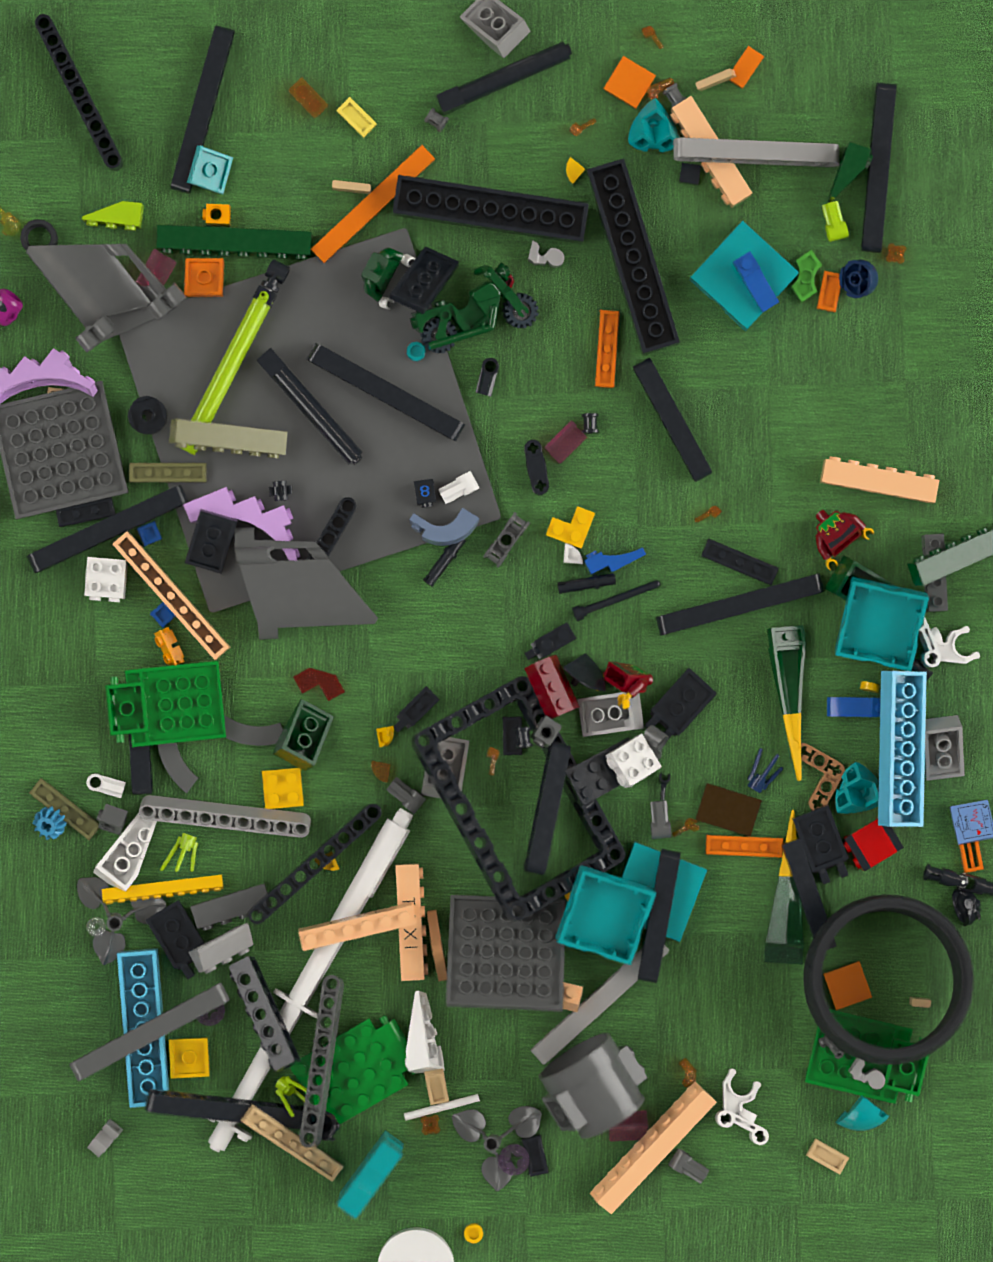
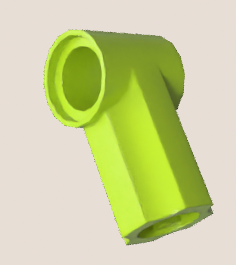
M838 201L822 205L829 242L849 237L847 225L843 221Z

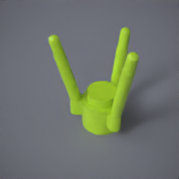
M182 833L181 837L178 836L176 844L165 859L160 871L165 869L179 847L182 851L175 872L179 871L186 850L191 851V848L190 871L193 872L198 846L196 842L197 837Z
M283 1076L276 1083L277 1090L275 1093L281 1098L290 1116L294 1117V1113L284 1095L290 1096L294 1093L305 1102V1097L295 1087L305 1092L307 1088L295 1082L289 1076Z

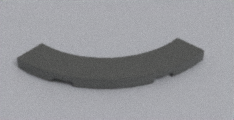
M224 715L226 738L237 743L255 746L277 744L283 731L281 723L269 726H249L236 722Z
M178 744L158 745L159 754L166 771L173 781L184 792L188 793L198 780V777L182 759Z

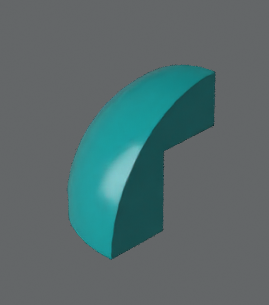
M654 98L635 118L630 128L628 142L631 146L641 151L647 152L648 149H658L659 152L673 150V140L680 138L665 108Z
M858 762L853 763L843 773L841 787L839 790H836L835 803L837 813H857L878 807V779L864 765Z
M861 1095L848 1112H843L836 1123L850 1130L865 1131L878 1127L890 1116Z

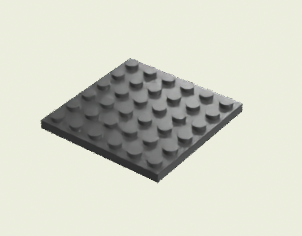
M103 381L95 382L98 391L93 397L81 390L68 388L0 405V454L16 519L129 493Z
M451 895L446 1007L563 1011L565 945L558 943L555 936L566 908V899H557L522 920L511 921L505 916L497 899L493 896ZM517 906L513 907V914L515 916L520 914V909Z

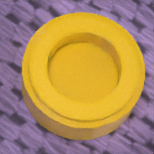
M862 681L860 689L879 693L880 686L876 683Z
M470 1223L465 1227L464 1237L470 1243H478L483 1237V1229L477 1223Z

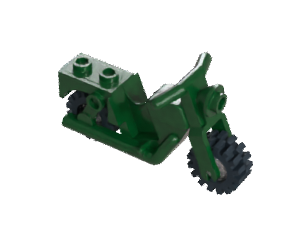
M500 263L495 271L491 266L482 265L474 269V274L481 275L484 273V276L490 282L486 281L468 292L469 302L464 309L458 310L452 303L445 302V300L436 301L434 306L429 307L424 315L417 311L412 312L410 323L413 329L421 333V341L425 348L439 354L450 351V348L455 346V342L492 331L496 325L500 296L505 301L503 303L504 309L502 308V312H504L503 318L506 319L508 324L516 328H527V326H531L532 322L537 320L535 319L539 314L537 312L539 309L536 306L537 302L527 294H515L504 282L508 281L510 276L507 265L504 266L503 263ZM448 320H453L460 330L455 331V326Z

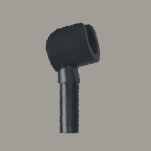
M660 773L658 782L661 784L660 800L665 801L666 786L671 777L668 773V780L664 781L661 778L662 773Z

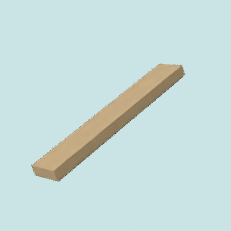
M253 1104L241 1119L244 1124L332 1182L344 1167L343 1164L319 1148L304 1147L300 1142L298 1134Z

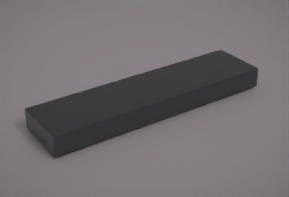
M709 538L701 554V557L772 586L779 569L776 566Z

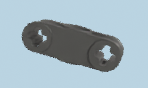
M514 512L483 558L490 559L499 568L530 522H525ZM514 521L517 522L518 524H520L522 527H519L518 525H516V524L514 523ZM505 534L512 537V543L508 546L503 545L501 542V538Z

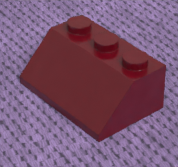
M557 655L547 657L524 668L545 716L554 719L580 707Z

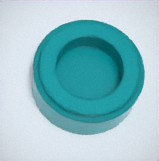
M412 342L407 347V356L412 361H421L426 355L425 346L420 342Z

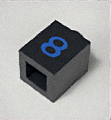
M433 479L414 481L417 505H421L422 508L432 507L433 503H436Z

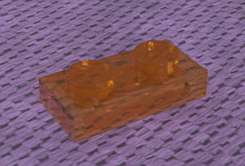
M302 77L288 90L314 119L328 107V104Z

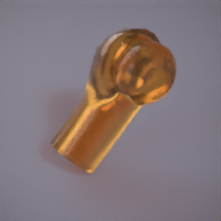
M667 78L649 86L647 89L648 98H657L658 93L674 84L673 79Z
M684 1058L679 1062V1065L686 1072L682 1084L688 1088L696 1081L697 1071Z

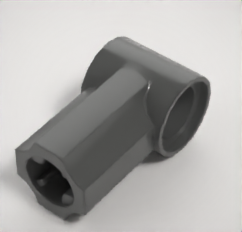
M651 725L644 732L643 736L657 760H659L662 756L663 747L668 741V735L654 725Z
M398 777L386 789L413 814L426 801L424 796L415 789H411Z
M667 801L650 802L652 839L671 838Z
M678 1148L668 1165L677 1172L684 1173L701 1184L706 1178L709 1169Z

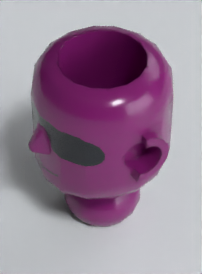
M4 288L0 289V325L8 326L16 320L23 308V303L13 292Z

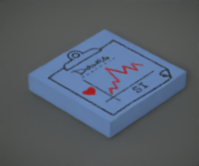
M988 800L950 807L958 845L993 838V820Z

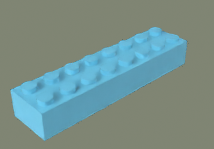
M881 671L878 825L923 827L926 672Z
M158 948L119 951L117 953L124 1034L163 1013ZM165 1035L125 1056L130 1108L145 1107L148 1090L150 1089L170 1091Z

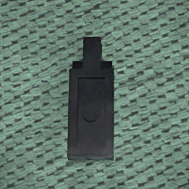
M568 622L531 643L532 649L524 654L528 660L536 655L538 659L544 658L577 638Z
M426 686L399 712L400 714L397 718L400 721L394 725V729L399 732L404 726L408 729L411 726L413 727L440 699Z

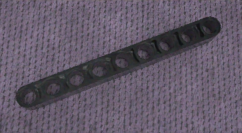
M47 14L37 16L35 26L104 163L111 171L120 170L123 166V159L54 22ZM42 21H49L47 28H40ZM51 38H58L56 45H49ZM60 55H66L67 58L65 62H57V58ZM68 72H75V77L72 80L66 79ZM77 89L84 90V94L81 97L74 95ZM92 106V112L84 114V107ZM94 123L101 124L99 131L92 130ZM103 140L110 141L109 147L105 149L101 148L100 144ZM117 157L119 159L118 163L114 166L109 165L110 158Z
M218 25L214 28L172 178V190L187 194L191 192L193 184L187 183L197 146L204 147L235 30Z
M877 82L875 88L870 155H873L870 166H868L861 242L862 252L881 253L897 89V85L891 83Z
M318 343L314 344L306 359L455 442L465 427V424Z
M175 486L27 555V558L34 573H39L175 510L189 501L182 486Z
M818 573L655 618L661 636L822 593L825 590L821 575Z
M368 804L251 907L247 914L249 921L253 924L263 923L381 817V808L377 804ZM370 807H374L377 810V814L373 818H370L367 814ZM355 820H360L363 824L359 831L353 828ZM342 832L348 835L346 843H341L338 839ZM328 845L334 848V853L331 856H326L324 853V848ZM313 858L319 860L320 864L317 869L310 867V861ZM298 871H302L305 874V879L302 882H298L295 879ZM284 884H288L291 887V891L287 895L281 893V887ZM269 897L276 899V905L273 908H269L266 905V900ZM255 910H260L262 913V917L258 921H254L251 916Z
M150 1089L147 1094L145 1111L155 1114L243 1123L241 1119L253 1104L287 1128L301 1129L304 1106L289 1104L294 1113V1117H291L282 1103Z

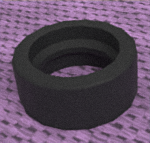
M35 219L29 221L21 231L20 240L26 251L28 246H31L28 241V235L36 227H43L50 233L49 245L58 244V235L55 228L45 220Z

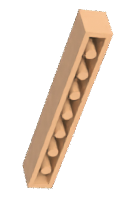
M129 532L124 533L113 543L114 547L214 660H217L230 648L228 643Z
M696 1081L689 1086L665 1114L635 1143L633 1148L621 1158L618 1164L594 1187L590 1194L595 1201L612 1214L717 1103L715 1099Z

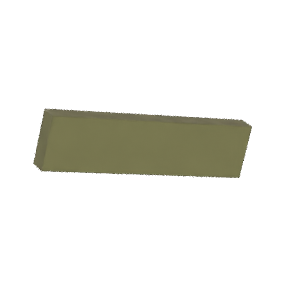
M129 463V482L207 483V463Z
M40 778L29 792L30 795L47 808L53 806L54 811L60 809L59 814L65 815L63 820L89 841L99 830V823L44 779Z

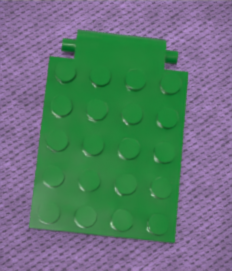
M219 661L125 670V684H118V677H110L111 685L105 686L110 736H116L117 743L124 742V735L131 734L132 747L226 738Z
M830 1009L832 1015L844 1030L866 1044L884 1049H900L915 1044L910 1042L913 1028ZM817 1026L805 1075V1083L862 1095L896 1104L898 1092L906 1093L905 1101L912 1102L914 1095L920 1096L929 1055L916 1061L895 1065L875 1064L864 1061L863 1073L875 1068L885 1078L884 1086L880 1089H874L867 1081L863 1083L862 1081L855 1080L848 1071L855 1061V1057L844 1052L843 1057L837 1059L828 1046L825 1048L820 1046L818 1040L824 1037V1034Z
M386 1015L380 1017L379 1020L382 1025L378 1028H375L370 1018L336 1037L326 1111L332 1113L339 1124L409 1085L402 1074L408 1070L405 1065L408 1040L394 1018L389 1021ZM328 1042L323 1044L322 1046L326 1047L328 1045ZM312 1051L301 1057V1062L290 1067L298 1082L305 1088L308 1085ZM321 1056L318 1060L321 1067L326 1062L324 1056ZM319 1075L316 1078V1084L320 1086L323 1078ZM315 1095L313 1103L317 1105L320 1102V1098L318 1095Z

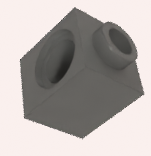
M547 716L542 717L530 737L534 739V744L541 748H546L552 744L562 726ZM543 728L548 731V738H544L541 735Z
M106 804L104 810L100 809L98 813V828L121 835L127 820L128 811Z

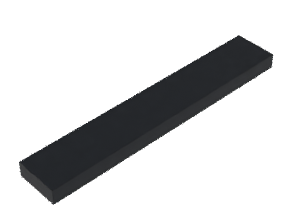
M797 838L781 844L808 926L814 938L828 918L801 839ZM834 938L827 950L837 946Z

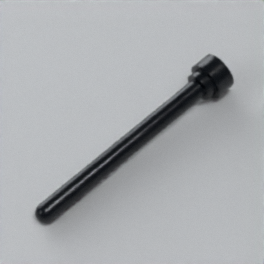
M652 581L586 607L579 605L572 607L574 617L577 622L584 620V617L591 612L658 588L660 581Z

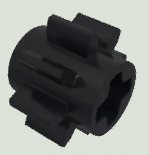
M287 480L272 482L273 487H269L270 497H274V501L289 500L288 495H292V485H287Z

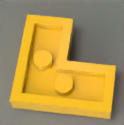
M577 506L571 524L552 517L546 536L582 549L595 513Z

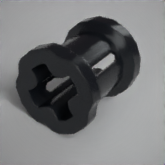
M581 414L584 423L582 433H599L597 429V417H599V414Z
M531 727L514 729L517 736L515 748L533 747V744L530 742L529 731H531Z

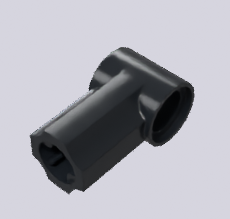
M487 358L483 361L475 393L492 396L499 370V364L496 359ZM492 361L496 364V369L493 372L486 371L485 365L487 362Z

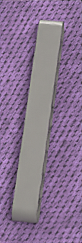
M676 138L673 140L674 160L815 167H836L840 165L838 144Z
M153 795L145 796L139 809V815L146 820L299 838L308 835L311 824L310 816L305 813Z
M665 945L662 958L669 952ZM643 948L634 955L631 965L624 964L579 1005L578 1012L572 1011L530 1050L543 1065L638 981Z

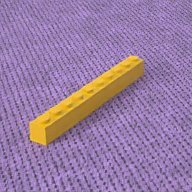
M222 875L130 885L126 891L116 887L102 889L103 903L109 905L113 904V902L124 903L128 900L134 902L137 899L149 900V898L153 897L154 899H159L162 896H184L187 893L193 895L197 894V892L208 893L212 890L218 892L223 889Z

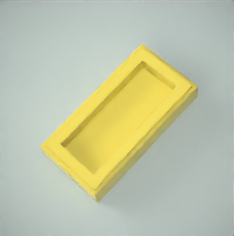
M350 97L336 110L363 138L377 125Z

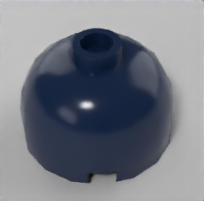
M862 259L847 262L846 266L842 267L839 275L841 288H844L847 292L845 294L852 298L868 296L875 290L879 280L876 268L870 262Z

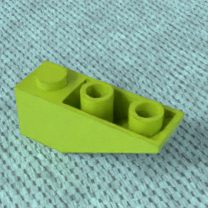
M121 201L82 216V220L87 222L86 225L98 227V224H105V227L110 229H117V226L125 227L124 230L136 231V228L141 229L144 206L142 203Z

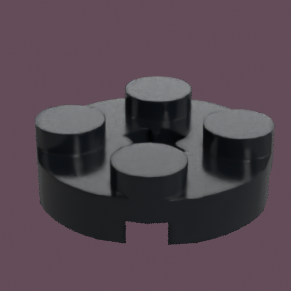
M151 396L139 397L132 403L128 411L130 425L141 434H155L166 424V408L157 398ZM146 410H149V413L151 411L153 413L149 421H146V418L145 420L142 418Z

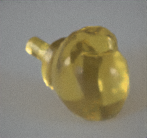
M0 207V215L2 216L0 222L4 226L2 233L6 236H15L21 227L19 220L10 212L5 213Z

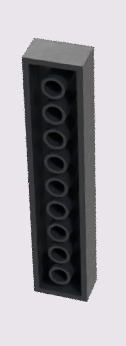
M624 158L587 169V177L642 356L679 345L680 340Z
M398 175L393 216L582 244L589 203Z

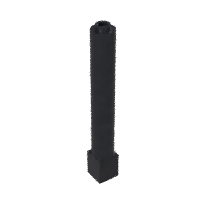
M562 41L462 86H456L437 94L436 99L445 116L465 107L466 104L569 60V55L572 54L569 44H564Z
M271 348L256 360L348 465L351 463L355 465L363 458L361 456L362 450Z

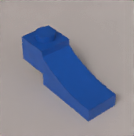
M750 251L733 261L732 264L743 279L744 285L762 313L779 303Z
M643 547L627 554L611 556L603 555L602 552L597 553L595 550L586 555L587 559L584 560V563L590 574L607 566L612 573L646 555Z
M827 697V716L880 717L881 698Z

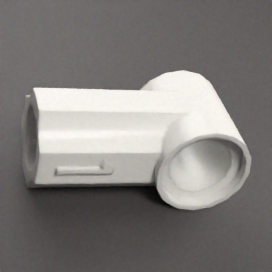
M469 471L438 490L445 504L463 495L466 496L479 489V486L472 472Z
M97 773L88 777L87 787L90 790L118 798L122 797L126 782ZM93 777H98L101 780V785L97 788L92 787L90 783Z

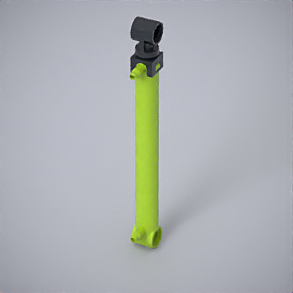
M275 259L271 261L265 273L268 279L267 281L262 280V286H258L253 300L191 421L212 422L261 324L277 298L276 293L279 291L278 283L283 284L291 267ZM187 445V448H180L192 455H195L198 451L191 445Z

